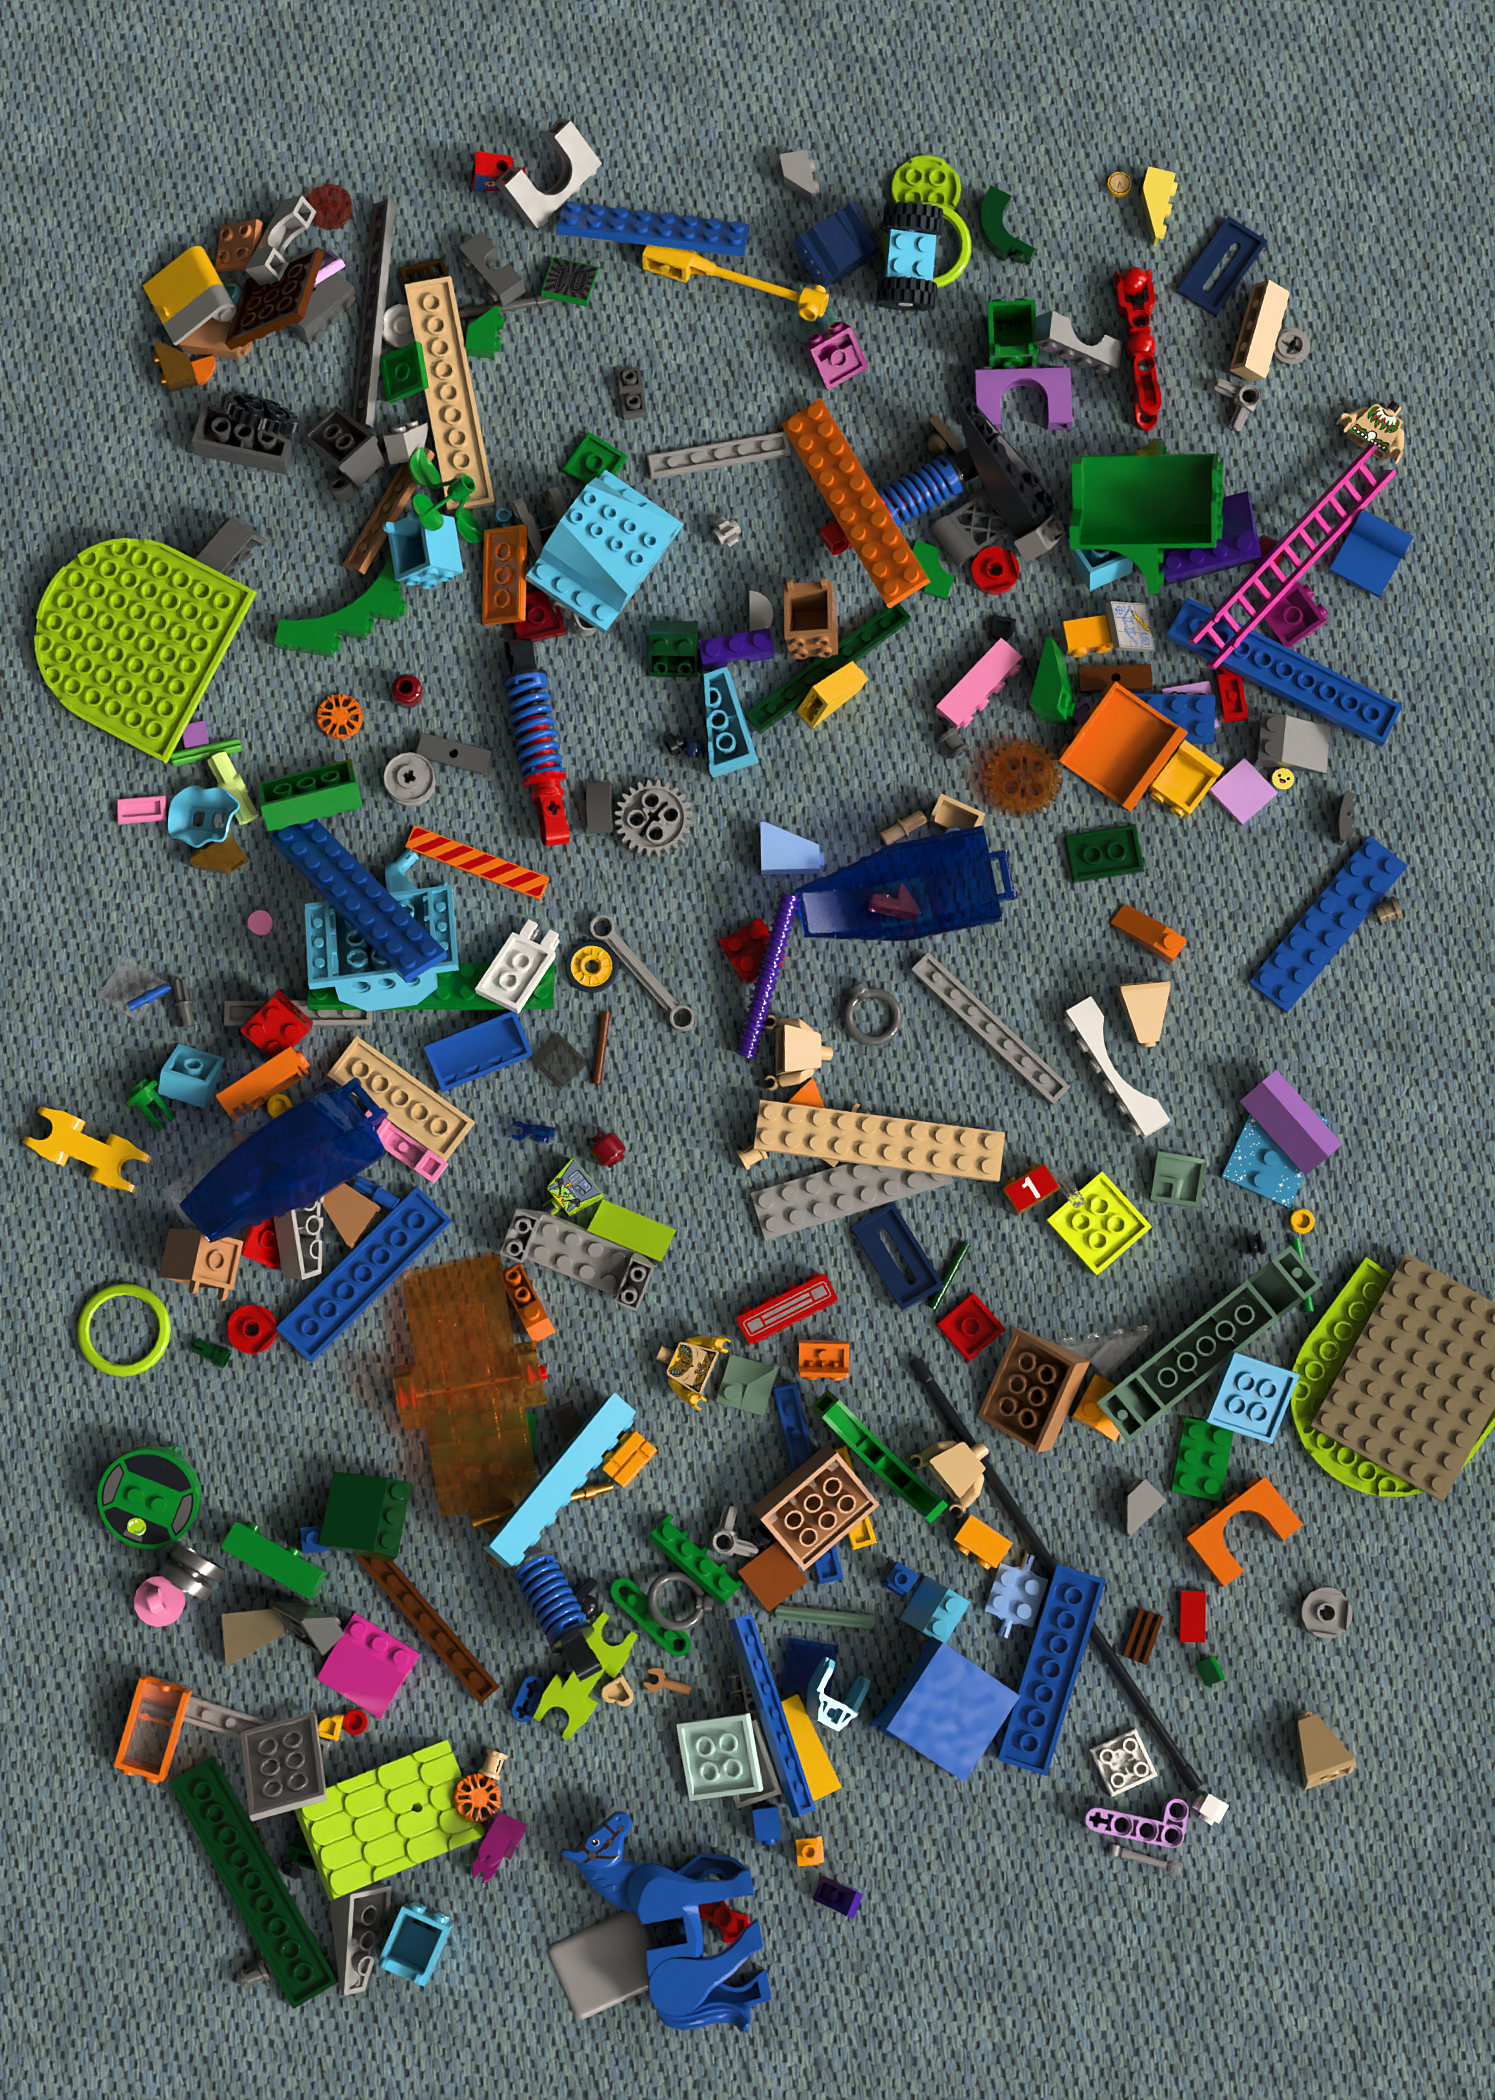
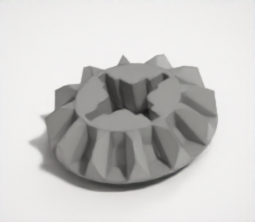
M1286 328L1278 332L1274 350L1275 358H1278L1282 364L1287 363L1291 364V366L1299 362L1302 363L1310 351V342L1306 334L1295 328ZM1295 339L1294 348L1297 350H1292L1287 354V346L1285 344L1289 345Z

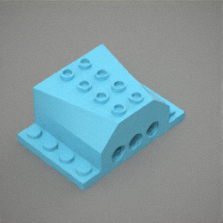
M605 470L599 479L596 477L586 485L559 521L543 547L540 558L528 572L525 579L605 634L684 524Z
M452 885L389 893L441 945L448 957L408 983L381 958L328 901L305 904L307 968L310 990L335 986L339 1001L366 1011L412 1006L420 1003L438 988L437 973L459 970Z

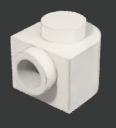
M1206 1791L1203 1796L1199 1794L1192 1805V1808L1201 1813L1199 1818L1210 1825L1214 1821L1220 1823L1229 1805Z

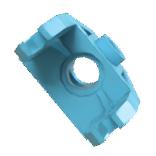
M824 1657L818 1664L808 1684L806 1714L839 1731L848 1724L850 1719L859 1715L857 1711L869 1690L871 1680L860 1675L854 1682L845 1701L839 1703L826 1696L823 1691L835 1665V1661Z

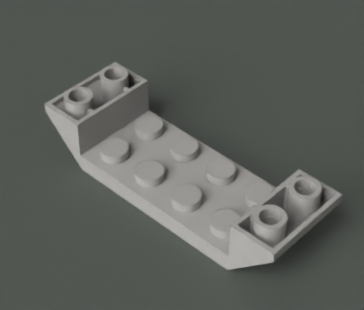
M519 1208L515 1211L499 1253L520 1263L529 1259L615 1295V1303L634 1311H638L655 1265L641 1253L588 1232L583 1227L547 1212Z

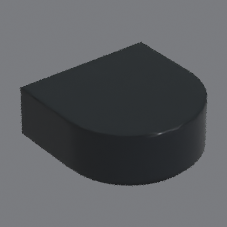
M992 615L990 626L992 637L997 641L1000 638L1004 641L1009 640L1014 633L1016 619Z

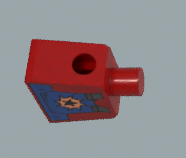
M475 151L472 166L471 192L501 191L495 184V181L511 166L513 167V157ZM515 167L518 169H522V171L526 175V168Z

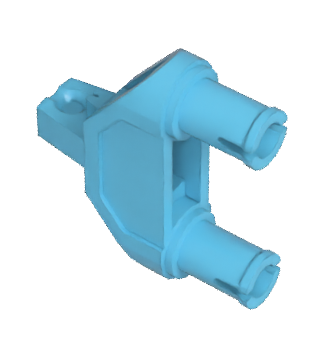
M407 848L394 863L391 862L385 866L386 888L389 893L417 889L404 877V873L419 859L414 852L412 853L410 848ZM442 880L438 886H445L447 883Z

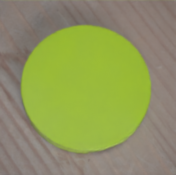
M920 155L910 158L909 161L905 162L895 171L891 182V198L894 203L935 202L955 210L961 195V183L958 174L945 160L932 155Z

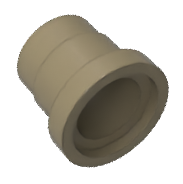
M1395 896L1389 897L1390 900L1374 907L1379 915L1380 923L1395 918L1398 920L1403 918Z

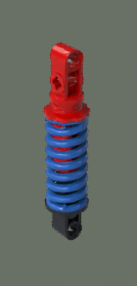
M531 638L506 640L505 655L509 664L510 674L503 677L502 683L508 690L506 698L511 703L509 705V712L513 715L511 718V724L515 727L513 734L518 740L516 742V749L521 752L518 755V761L523 764L520 770L521 782L523 787L531 788L532 794L530 797L531 801L535 802L542 845L547 847L569 844L570 832L562 802L564 789L561 788L560 782L567 779V774L561 765L562 755L554 753V751L560 748V743L551 740L558 735L555 729H549V727L555 724V719L545 716L553 711V707L549 704H542L549 701L551 696L548 692H539L547 688L548 674L546 670L537 669L534 645Z

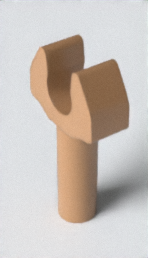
M656 1667L647 1670L648 1673L657 1675L659 1678L658 1683L655 1685L647 1682L643 1683L650 1692L657 1693L658 1690L666 1688L689 1695L691 1685L666 1678L662 1668Z

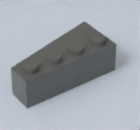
M204 400L191 441L195 455L288 474L293 458L290 440L271 431L267 433L263 429L257 430L254 427L240 423L239 419L231 418L232 415L226 414V411L216 408L212 403Z
M232 515L231 518H227L222 522L219 532L205 542V548L200 554H196L192 558L230 578L236 572L235 566L243 561L247 562L253 556L251 553L252 549L257 544L262 547L267 541L247 522Z

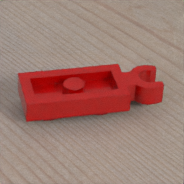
M1219 665L1217 671L1220 675L1216 677L1222 721H1246L1248 712L1242 677Z

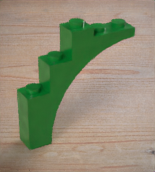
M391 550L388 560L377 580L366 593L352 604L320 618L307 620L279 619L275 637L277 648L334 658L335 651L339 652L341 647V637H338L339 635L367 640L368 633L372 634L374 629V619H371V617L400 622L401 615L405 616L407 601H404L402 593L396 592L401 590L402 582L395 580Z
M828 1389L810 1407L840 1441L851 1449L874 1474L883 1480L900 1500L910 1508H913L930 1524L948 1506L942 1498L892 1454L843 1402Z

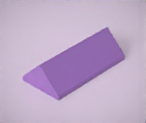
M1277 1070L1240 1101L1241 1105L1304 1176L1342 1145L1338 1138Z

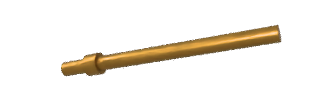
M609 1481L594 1486L593 1484L582 1486L580 1490L573 1491L570 1494L572 1499L569 1503L582 1499L585 1501L595 1499L596 1495L613 1491V1484ZM514 1508L470 1519V1527L473 1530L505 1521Z

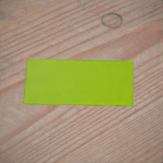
M603 1199L587 1231L661 1262L676 1229Z

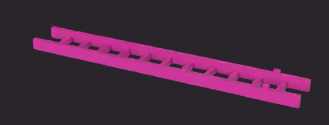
M1376 444L1368 445L1189 637L1188 643L1196 644L1206 633L1220 650L1207 664L1209 669H1216L1240 645V642L1397 473L1395 469L1387 470L1376 482L1374 476L1364 466L1363 463L1378 448ZM1357 470L1371 487L1363 497L1359 495L1348 480ZM1342 486L1356 503L1347 514L1334 498L1335 493ZM1327 502L1341 519L1332 530L1318 513ZM1312 518L1326 535L1318 546L1315 545L1303 529ZM1296 535L1300 537L1311 552L1303 562L1299 560L1288 545ZM1282 551L1296 568L1288 578L1285 577L1273 561ZM1267 567L1281 584L1272 595L1258 579V576ZM1251 584L1266 601L1257 611L1254 610L1243 596L1244 591ZM1236 600L1250 617L1242 628L1239 627L1227 611ZM1220 617L1224 619L1235 633L1226 645L1212 628L1220 620Z

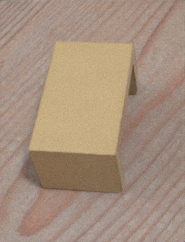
M941 794L931 814L930 822L945 829L951 826H960L968 833V839L974 841L984 820L985 813Z

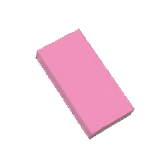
M165 796L116 799L118 824L167 821Z

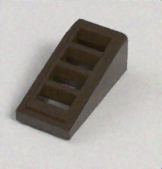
M442 258L399 267L396 274L403 296H406L405 284L449 276ZM437 266L440 276L435 275L433 267ZM424 270H428L430 278H426ZM416 273H419L421 280L417 281L415 276Z

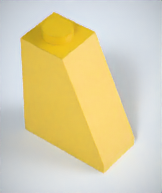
M852 661L814 685L797 712L813 729L859 692L868 678Z

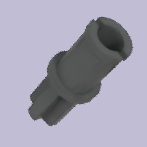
M176 979L172 983L176 1001L173 1006L177 1010L179 1028L195 1026L191 1007L193 1001H189L186 980Z

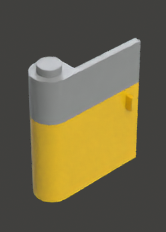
M200 246L187 249L143 285L175 346L213 317L219 322H226L231 320L236 314V307L205 250Z

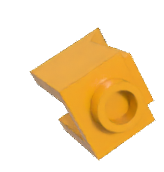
M822 1836L795 1839L798 1866L819 1865L824 1862Z

